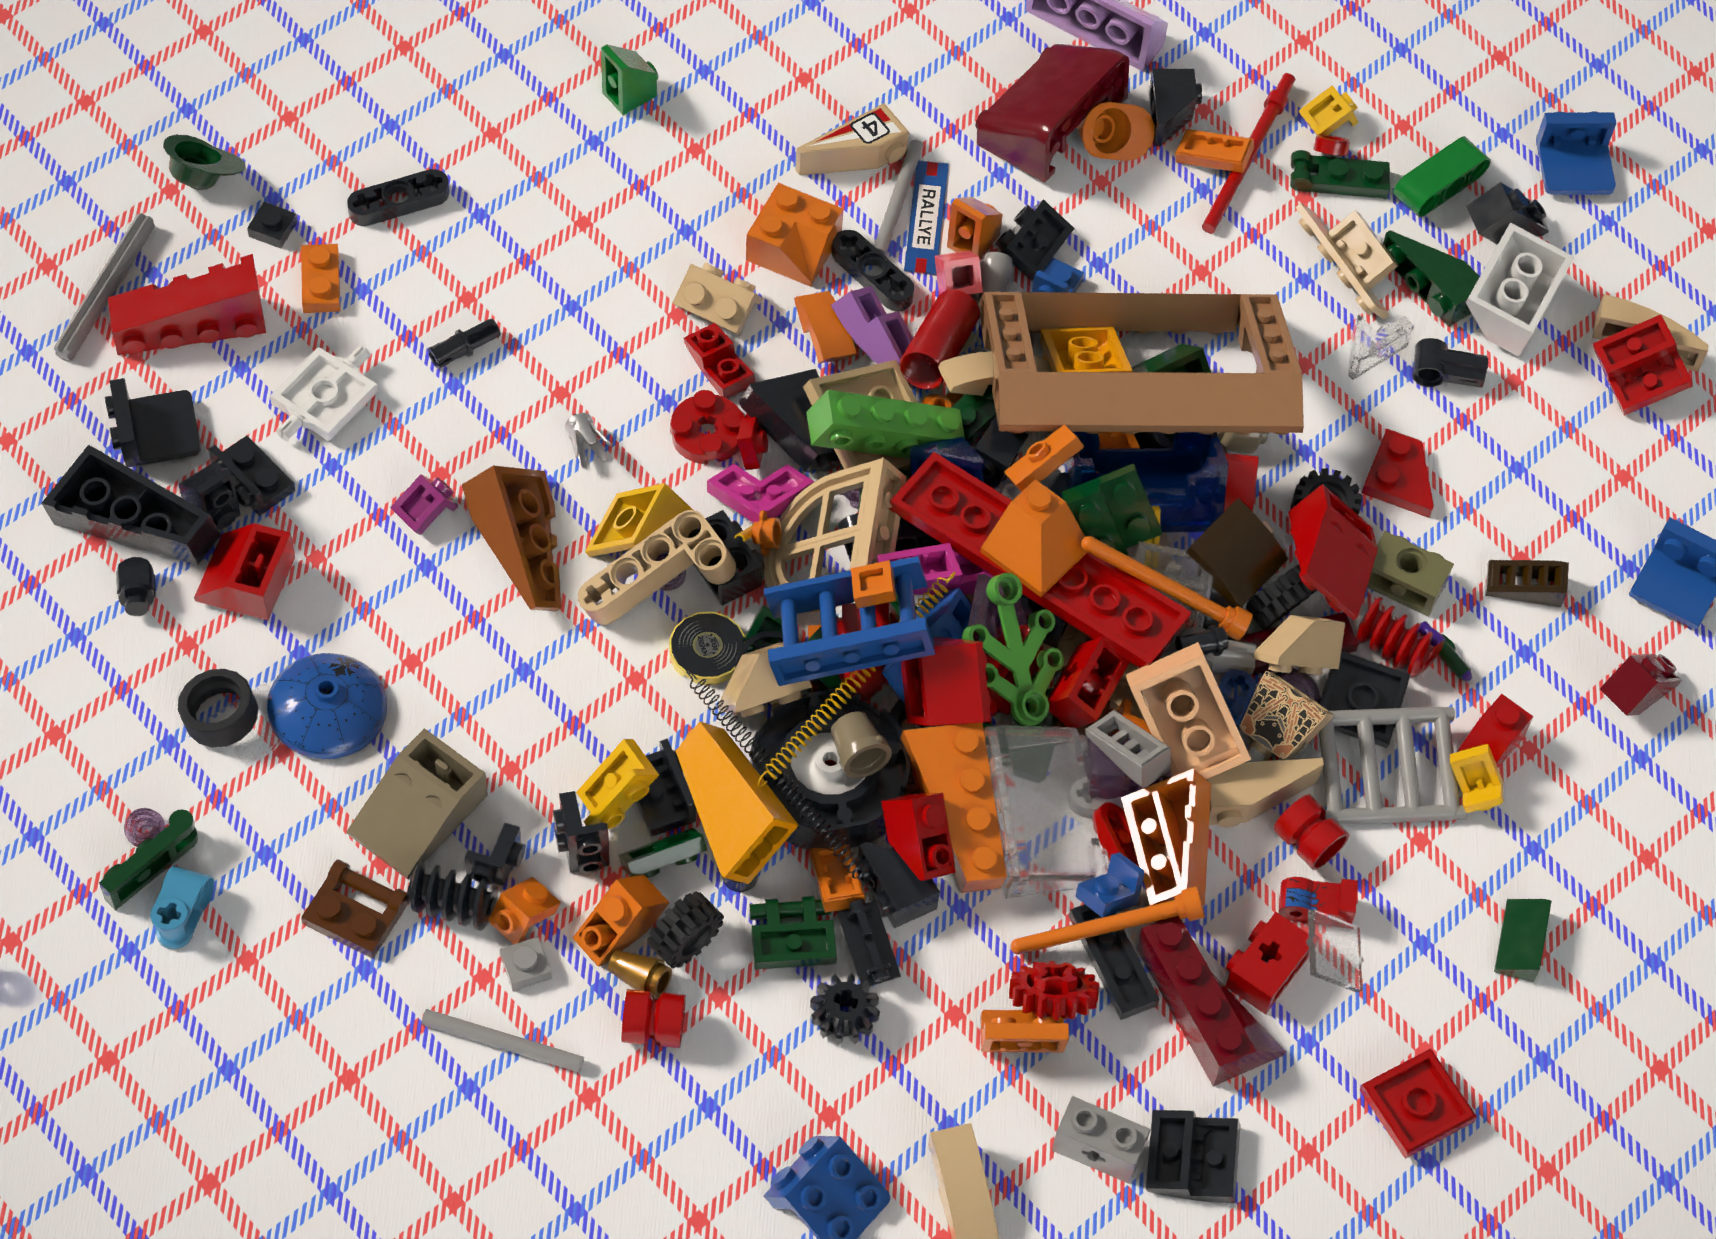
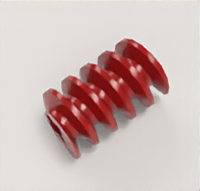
M1378 597L1369 607L1359 624L1357 640L1360 643H1365L1371 639L1370 650L1375 652L1383 648L1382 657L1385 660H1390L1396 656L1395 667L1403 669L1409 665L1407 673L1411 674V678H1415L1432 664L1441 651L1444 640L1433 647L1430 644L1434 633L1430 631L1420 638L1418 633L1421 624L1417 622L1407 629L1405 625L1408 615L1404 614L1397 620H1394L1395 606L1392 605L1385 611H1381L1380 607L1383 598Z

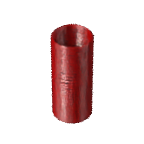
M952 289L942 292L937 297L900 360V371L903 377L913 386L929 390L935 389L943 383L944 379L938 368L940 363L958 357L980 318L978 304L970 295L963 291Z

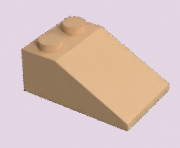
M1198 642L1157 660L1151 665L1126 674L1130 689L1152 736L1171 749V769L1169 770L1171 777L1195 769L1207 780L1251 760Z

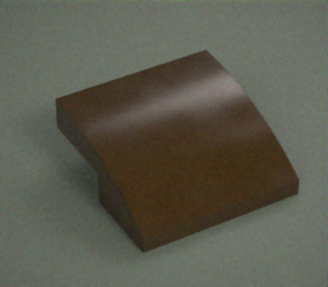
M1239 498L1186 551L1195 562L1214 578L1210 585L1234 607L1239 606L1241 608L1288 560L1287 555L1272 533Z

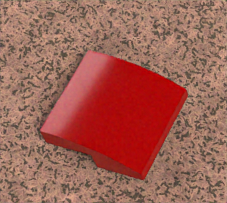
M1662 314L1592 343L1602 370L1624 416L1693 387V381L1677 351V344Z

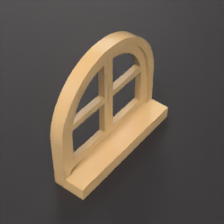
M881 458L826 475L805 488L794 498L779 517L782 529L779 548H769L768 556H764L765 568L763 571L767 586L773 587L790 583L786 574V561L812 553L813 559L809 579L821 577L825 550L854 542L849 570L859 566L878 563L876 560L878 555L895 552L900 516L889 510L892 507L890 500L904 486L907 477L885 458ZM863 487L857 525L828 533L834 496ZM822 503L817 536L790 544L800 523L815 507Z

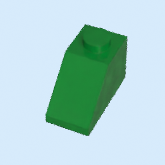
M608 44L601 47L602 94L622 115L657 97V80L659 77L656 68L651 62H646L633 50Z

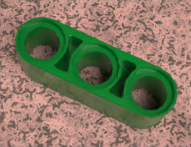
M1462 136L1404 175L1396 184L1393 194L1419 218L1424 217L1477 181L1489 168L1491 159L1468 138Z

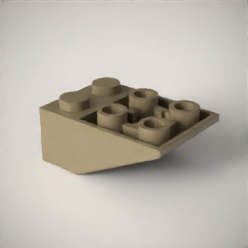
M424 728L395 758L348 828L347 834L406 879H409L420 860L426 861L488 796L486 773Z

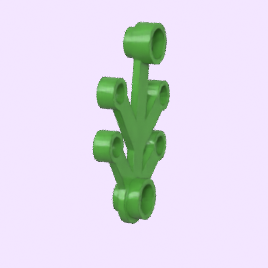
M1003 573L989 580L986 593L989 600L998 607L1006 646L992 637L988 629L981 624L965 628L962 639L974 641L973 632L975 630L979 635V641L983 642L984 652L1013 673L1016 686L999 676L998 670L993 664L987 663L985 668L988 674L987 687L1010 702L1011 713L1019 724L1034 726L1041 723L1048 714L1049 701L1045 692L1055 672L1063 667L1064 656L1057 648L1040 651L1037 656L1039 671L1034 680L1031 681L1029 667L1046 634L1053 630L1055 617L1052 612L1046 609L1032 612L1028 618L1030 631L1024 642H1022L1014 603L1021 598L1022 584L1016 575ZM999 585L1003 589V596L999 593ZM1039 616H1042L1044 619V628L1039 625ZM1049 654L1053 657L1052 667L1049 665L1047 659ZM1026 701H1027V702L1029 703V705H1030V711H1029V713H1028L1027 710H1026V706H1025Z

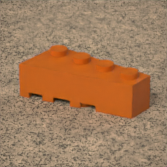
M983 723L903 730L901 740L911 761V775L917 789L920 790L921 794L943 792L956 873H953L960 892L967 893L1001 889L1007 874Z

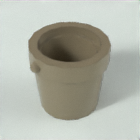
M858 711L845 714L831 727V735L840 757L839 763L848 777L863 778L872 775L882 769L890 760L892 750L887 740L879 734L865 713Z

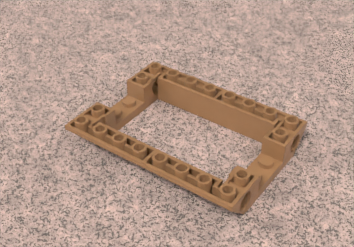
M984 292L978 304L984 348L992 350L994 361L992 393L999 431L1011 433L1046 431L1053 433L1065 424L1072 432H1086L1089 434L1100 432H1123L1126 434H1136L1138 432H1161L1163 434H1174L1176 432H1198L1200 434L1235 432L1242 435L1250 433H1275L1278 435L1303 433L1302 371L1277 294ZM1236 326H1238V341L1241 351L1253 353L1257 367L1256 373L1037 372L1029 332L1038 333L1041 332V329L1114 327L1115 331H1135L1143 334L1151 331H1170L1176 334H1183L1188 331L1220 334L1223 332H1236Z

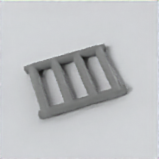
M1453 707L1330 711L1334 714V717L1319 732L1321 758H1323L1324 763L1323 777L1327 805L1325 819L1334 818L1340 825L1448 821L1467 818L1463 805H1460L1457 779L1450 764V754L1454 753L1450 721H1454L1455 716ZM1434 722L1444 805L1421 806L1412 723ZM1396 724L1405 806L1382 807L1373 725ZM1357 725L1366 808L1343 809L1334 726Z

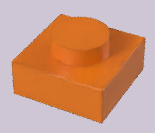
M890 560L851 568L853 598L857 609L897 601L894 572Z

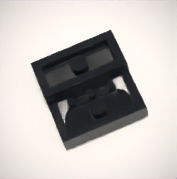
M1153 1110L1146 1180L1147 1192L1196 1201L1235 1203L1241 1128L1239 1119L1196 1117L1194 1111Z

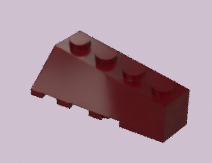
M1179 916L1159 920L1141 929L1136 950L1212 1086H1216L1286 1054L1283 1047L1211 972Z

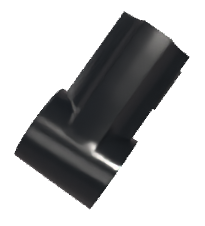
M1436 338L1422 339L1415 345L1412 379L1417 384L1425 387H1435L1443 384V382H1450L1482 388L1486 378L1489 358L1486 355L1448 349L1445 342Z

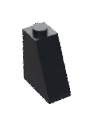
M816 369L751 383L739 400L741 408L750 417H757L759 426L805 472L818 468L821 471H828L841 463L834 448L811 445L806 412L812 407V404L803 386L810 379L819 378Z

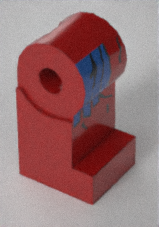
M1304 877L1286 878L1280 884L1278 912L1289 921L1350 930L1356 914L1358 880L1341 879L1340 883L1313 881Z

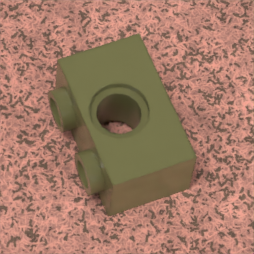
M1384 531L1377 544L1378 551L1367 588L1429 617L1448 582L1454 563L1446 560L1438 553L1429 552L1412 544L1402 536H1395ZM1403 569L1410 570V571H1412L1413 573L1406 572V571L1403 570Z

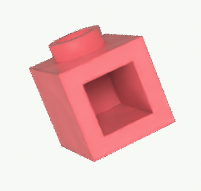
M972 251L935 255L938 291L940 293L952 289L963 291L970 296L971 294L983 293L978 255Z

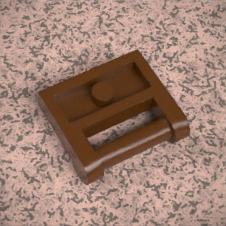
M337 859L332 864L326 880L301 916L302 924L374 959L408 905L406 901L407 892L399 888L394 891L351 870L348 863ZM342 884L387 905V908L383 914L338 891Z

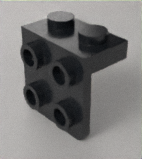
M125 378L109 381L112 396H106L105 403L109 419L115 418L117 427L110 428V434L114 450L121 449L125 466L134 467L196 456L201 452L194 405L189 391L180 390L130 399Z

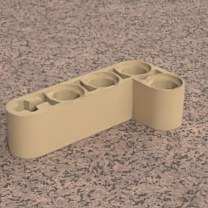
M686 510L586 581L579 589L578 602L595 623L608 625L619 619L694 563L710 583L724 584L734 576L736 562L704 516L698 511ZM701 528L695 537L687 538L692 530ZM670 551L665 559L656 561L661 553ZM722 556L716 565L708 566L712 558ZM638 574L632 583L625 584L629 576ZM616 588L618 592L614 593L612 590Z

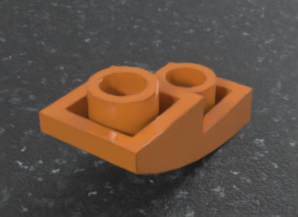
M830 291L796 296L794 298L803 333L810 332L819 364L852 358L857 354L852 337L831 307L836 301Z

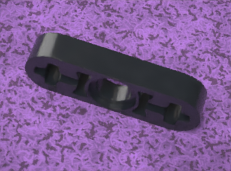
M429 169L354 191L347 199L349 218L356 225L369 226L441 205L449 198L448 177L440 170ZM434 185L437 190H432L427 186ZM414 189H417L419 196H415ZM397 192L408 195L407 200L401 203L392 202L389 200V197ZM379 199H382V201H383V206H381V207H380V201H378ZM365 205L368 210L363 211L359 206Z
M843 230L836 234L832 243V257L835 262L864 288L872 286L878 299L887 309L903 311L912 305L914 283L907 275L859 232ZM852 246L855 247V252L850 249ZM868 265H876L883 272L877 276H870L863 269ZM891 289H892L893 291L897 292V293H895L894 295H892V294H891ZM904 291V295H901L898 292Z

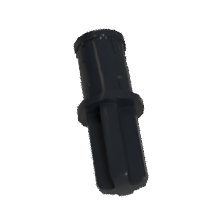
M489 319L464 332L460 329L456 330L455 335L428 347V355L437 369H441L450 362L465 355L467 357L472 356L474 349L499 337L501 332L494 319Z

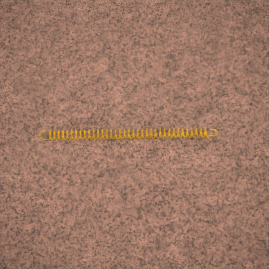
M953 572L948 579L937 578V583H933L932 588L927 589L928 593H923V598H919L918 604L915 603V605L920 606L926 614H929V611L920 605L919 601L924 600L930 608L934 609L932 603L926 600L924 595H929L935 603H939L937 598L929 593V590H934L940 598H943V595L934 588V584L939 585L945 593H948V590L939 584L938 580L943 579L948 583L956 572ZM916 610V614L923 618L924 616ZM874 667L870 668L872 671L876 672V669ZM861 669L868 677H871L867 670ZM855 671L850 673V678H845V683H841L840 688L835 689L836 694L832 693L830 695L831 699H826V704H821V710H816V715L810 716L811 721L807 720L806 726H801V731H796V737H791V742H786V748L782 747L781 753H776V759L772 758L771 764H766L767 771L759 778L758 787H762L768 782L766 780L764 784L759 785L761 778L767 772L774 779H777L768 770V765L772 766L779 774H782L781 770L774 766L772 760L778 761L782 767L787 769V766L778 759V754L782 755L789 763H792L791 759L784 755L783 749L788 750L793 757L797 758V755L788 748L787 744H792L799 752H802L794 744L793 738L807 747V744L798 737L797 733L803 734L807 740L812 741L803 732V727L807 728L814 736H817L816 732L809 728L807 722L813 723L818 730L822 731V728L813 721V716L817 717L822 724L827 725L818 716V711L822 712L829 720H832L831 716L823 711L822 706L828 707L833 714H837L827 704L828 700L832 701L837 708L842 709L832 698V695H835L846 704V700L838 695L837 690H841L848 698H851V695L843 690L842 684L847 685L853 693H856V690L847 683V679L852 680L857 687L861 688V685L851 675L856 674L861 681L866 682L864 677Z

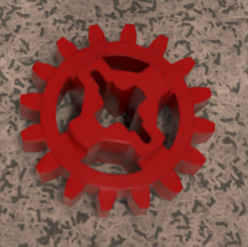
M1049 961L1048 964L1045 962H1033V968L1022 965L1019 972H1012L1009 984V999H1013L1012 1005L1014 1007L1023 1006L1022 1012L1025 1014L1032 1012L1037 1018L1052 1016L1054 1020H1059L1060 1017L1072 1020L1075 1019L1076 1013L1086 1016L1089 1015V1009L1097 1008L1099 982L1095 981L1094 974H1085V968L1083 967L1076 969L1071 963L1066 962L1063 964H1056L1054 961Z

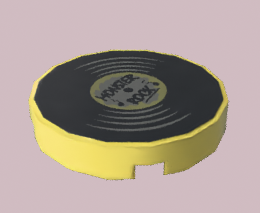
M716 612L695 613L685 617L674 627L669 639L670 661L676 672L682 677L686 676L691 679L686 670L691 671L697 678L696 680L693 677L694 683H698L702 679H706L703 685L722 683L729 680L735 670L736 657L740 648L745 643L742 641L745 635L740 626L728 616Z

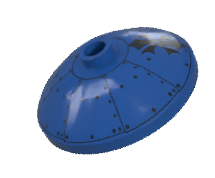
M336 653L314 654L293 662L274 680L267 699L268 719L272 730L279 740L288 748L301 755L316 759L346 757L365 748L381 731L387 714L386 692L377 674L363 662L350 656ZM326 689L333 691L330 694L321 693L322 690Z

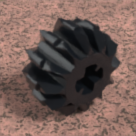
M851 973L848 975L846 982H841L836 974L831 977V986L820 982L817 986L818 995L813 996L810 1000V1008L814 1011L811 1014V1022L813 1025L821 1026L820 1035L822 1038L833 1033L835 1034V1043L839 1045L842 1043L843 1037L846 1036L854 1044L859 1042V1033L870 1036L873 1032L872 1023L879 1020L880 1010L876 1008L879 1003L877 993H868L870 989L868 980L856 985L855 976ZM841 1006L849 1007V1012H842Z

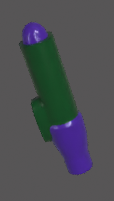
M1427 621L1420 623L1419 633L1422 636L1430 631L1434 633L1430 645L1434 647L1444 640L1443 647L1438 654L1443 662L1459 680L1470 681L1472 679L1471 668L1455 652L1456 647L1447 636L1440 634L1432 628Z

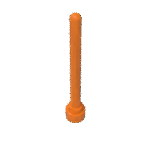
M1087 536L1081 541V547L1086 552L1218 621V626L1225 629L1227 636L1239 641L1246 633L1253 616L1249 611L1239 606L1224 608L1091 536Z
M1198 886L1182 889V894L1175 895V900L1014 939L1011 942L1010 948L1014 954L1020 955L1179 916L1180 920L1188 918L1190 922L1205 918V912Z

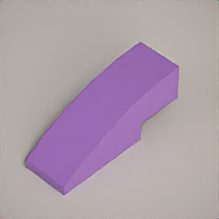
M872 286L850 291L831 305L840 322L856 344L875 363L879 364L896 360L900 366V360L913 337L899 311L886 314Z

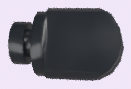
M142 557L125 559L118 564L116 571L118 599L120 604L125 607L127 614L142 616L148 612L149 606L156 597L154 570L150 562Z

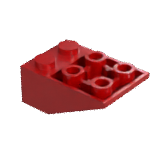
M1322 484L1288 511L1291 523L1290 534L1296 546L1294 553L1299 561L1301 570L1299 576L1307 588L1312 591L1317 589L1322 593L1334 611L1338 613L1343 611L1354 621L1359 616L1378 547L1373 528Z

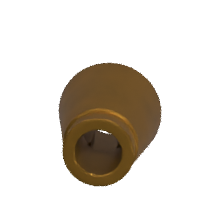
M616 950L608 963L609 973L614 974L634 990L650 991L656 998L665 993L672 977V969L665 965V961L653 957Z

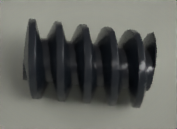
M420 860L411 877L406 901L407 904L411 903L413 912L420 913L426 907L427 915L435 918L442 911L444 921L451 922L457 916L458 924L465 927L473 919L474 929L482 931L489 923V917L495 907L498 886L492 892H488L487 879L482 878L477 887L474 888L472 887L471 874H466L462 882L457 883L456 870L453 869L443 879L441 878V866L435 865L430 874H425V861Z

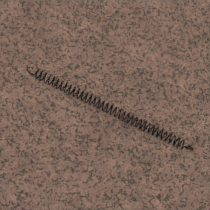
M686 670V673L692 679L690 688L694 689L695 694H699V699H704L703 703L708 705L709 710H713L712 714L717 715V720L722 721L721 724L726 726L727 731H731V736L735 737L736 742H740V747H745L744 751L749 753L750 758H754V763H758V768L763 769L764 773L766 764L764 767H760V763L767 760L770 753H767L759 762H756L755 758L763 754L765 748L760 749L752 757L750 755L751 752L758 749L761 743L755 744L750 751H746V747L756 741V737L751 738L745 746H742L741 742L748 739L752 732L746 733L738 741L737 736L743 734L747 727L741 728L736 735H733L732 731L738 729L743 721H739L729 730L727 728L728 725L733 724L738 719V716L731 718L726 725L723 724V720L729 718L733 714V710L727 712L723 719H719L718 716L724 713L729 708V705L724 706L718 714H715L714 710L722 706L724 700H720L711 709L709 705L717 701L720 695H715L709 703H705V699L711 697L715 693V689L710 690L704 698H701L700 694L706 692L711 684L705 685L697 693L696 689L701 687L706 682V679H702L695 687H692L693 677L696 680L697 678L691 671ZM773 767L770 769V772L776 771ZM778 772L775 774L777 778L782 775ZM766 773L768 774L767 778L772 780V784L777 785V790H782L781 794L786 796V801H791V806L796 807L795 811L800 812L801 818H805V823H810L809 827L814 829L815 834H819L820 840H824V845H829L828 849L833 851V856H838V861L843 862V867H848V873H853L852 878L859 879L867 888H875V883L871 878L873 887L867 886L860 879V877L868 873L869 869H865L858 877H854V873L860 870L864 863L859 864L854 871H849V868L859 861V857L855 858L848 866L844 865L845 861L849 860L855 852H851L844 860L839 859L841 855L850 849V846L844 848L840 854L835 855V851L842 847L845 841H841L835 849H830L831 844L838 841L840 835L836 836L829 844L825 843L826 839L831 837L836 830L830 831L825 838L820 837L822 833L831 827V824L826 825L821 832H816V829L823 825L826 819H822L816 827H811L812 822L821 817V813L813 817L810 822L806 821L807 817L815 813L817 808L811 809L806 816H802V812L807 810L812 805V802L807 803L800 811L797 810V807L803 804L807 797H803L797 805L792 804L794 800L802 795L803 791L798 792L791 800H788V795L794 793L798 786H794L788 794H783V791L793 784V780L786 783L783 789L778 788L779 784L785 782L789 775H785L775 784L774 778H769V773Z

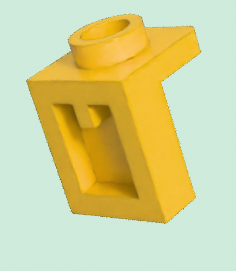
M1333 85L1299 110L1301 117L1316 135H1329L1346 121H1349L1352 126L1358 123L1354 114L1358 107L1347 92L1340 95Z

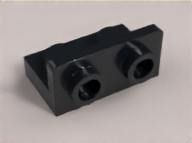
M1044 199L1032 208L1027 204L1014 218V221L1017 223L1013 230L1007 229L995 243L998 247L996 252L1010 256L1013 260L1012 264L1031 281L1034 280L1037 271H1043L1075 229Z
M247 435L223 452L216 445L208 449L211 464L228 468L232 473L238 502L244 508L250 506L258 516H261L296 491L294 482Z

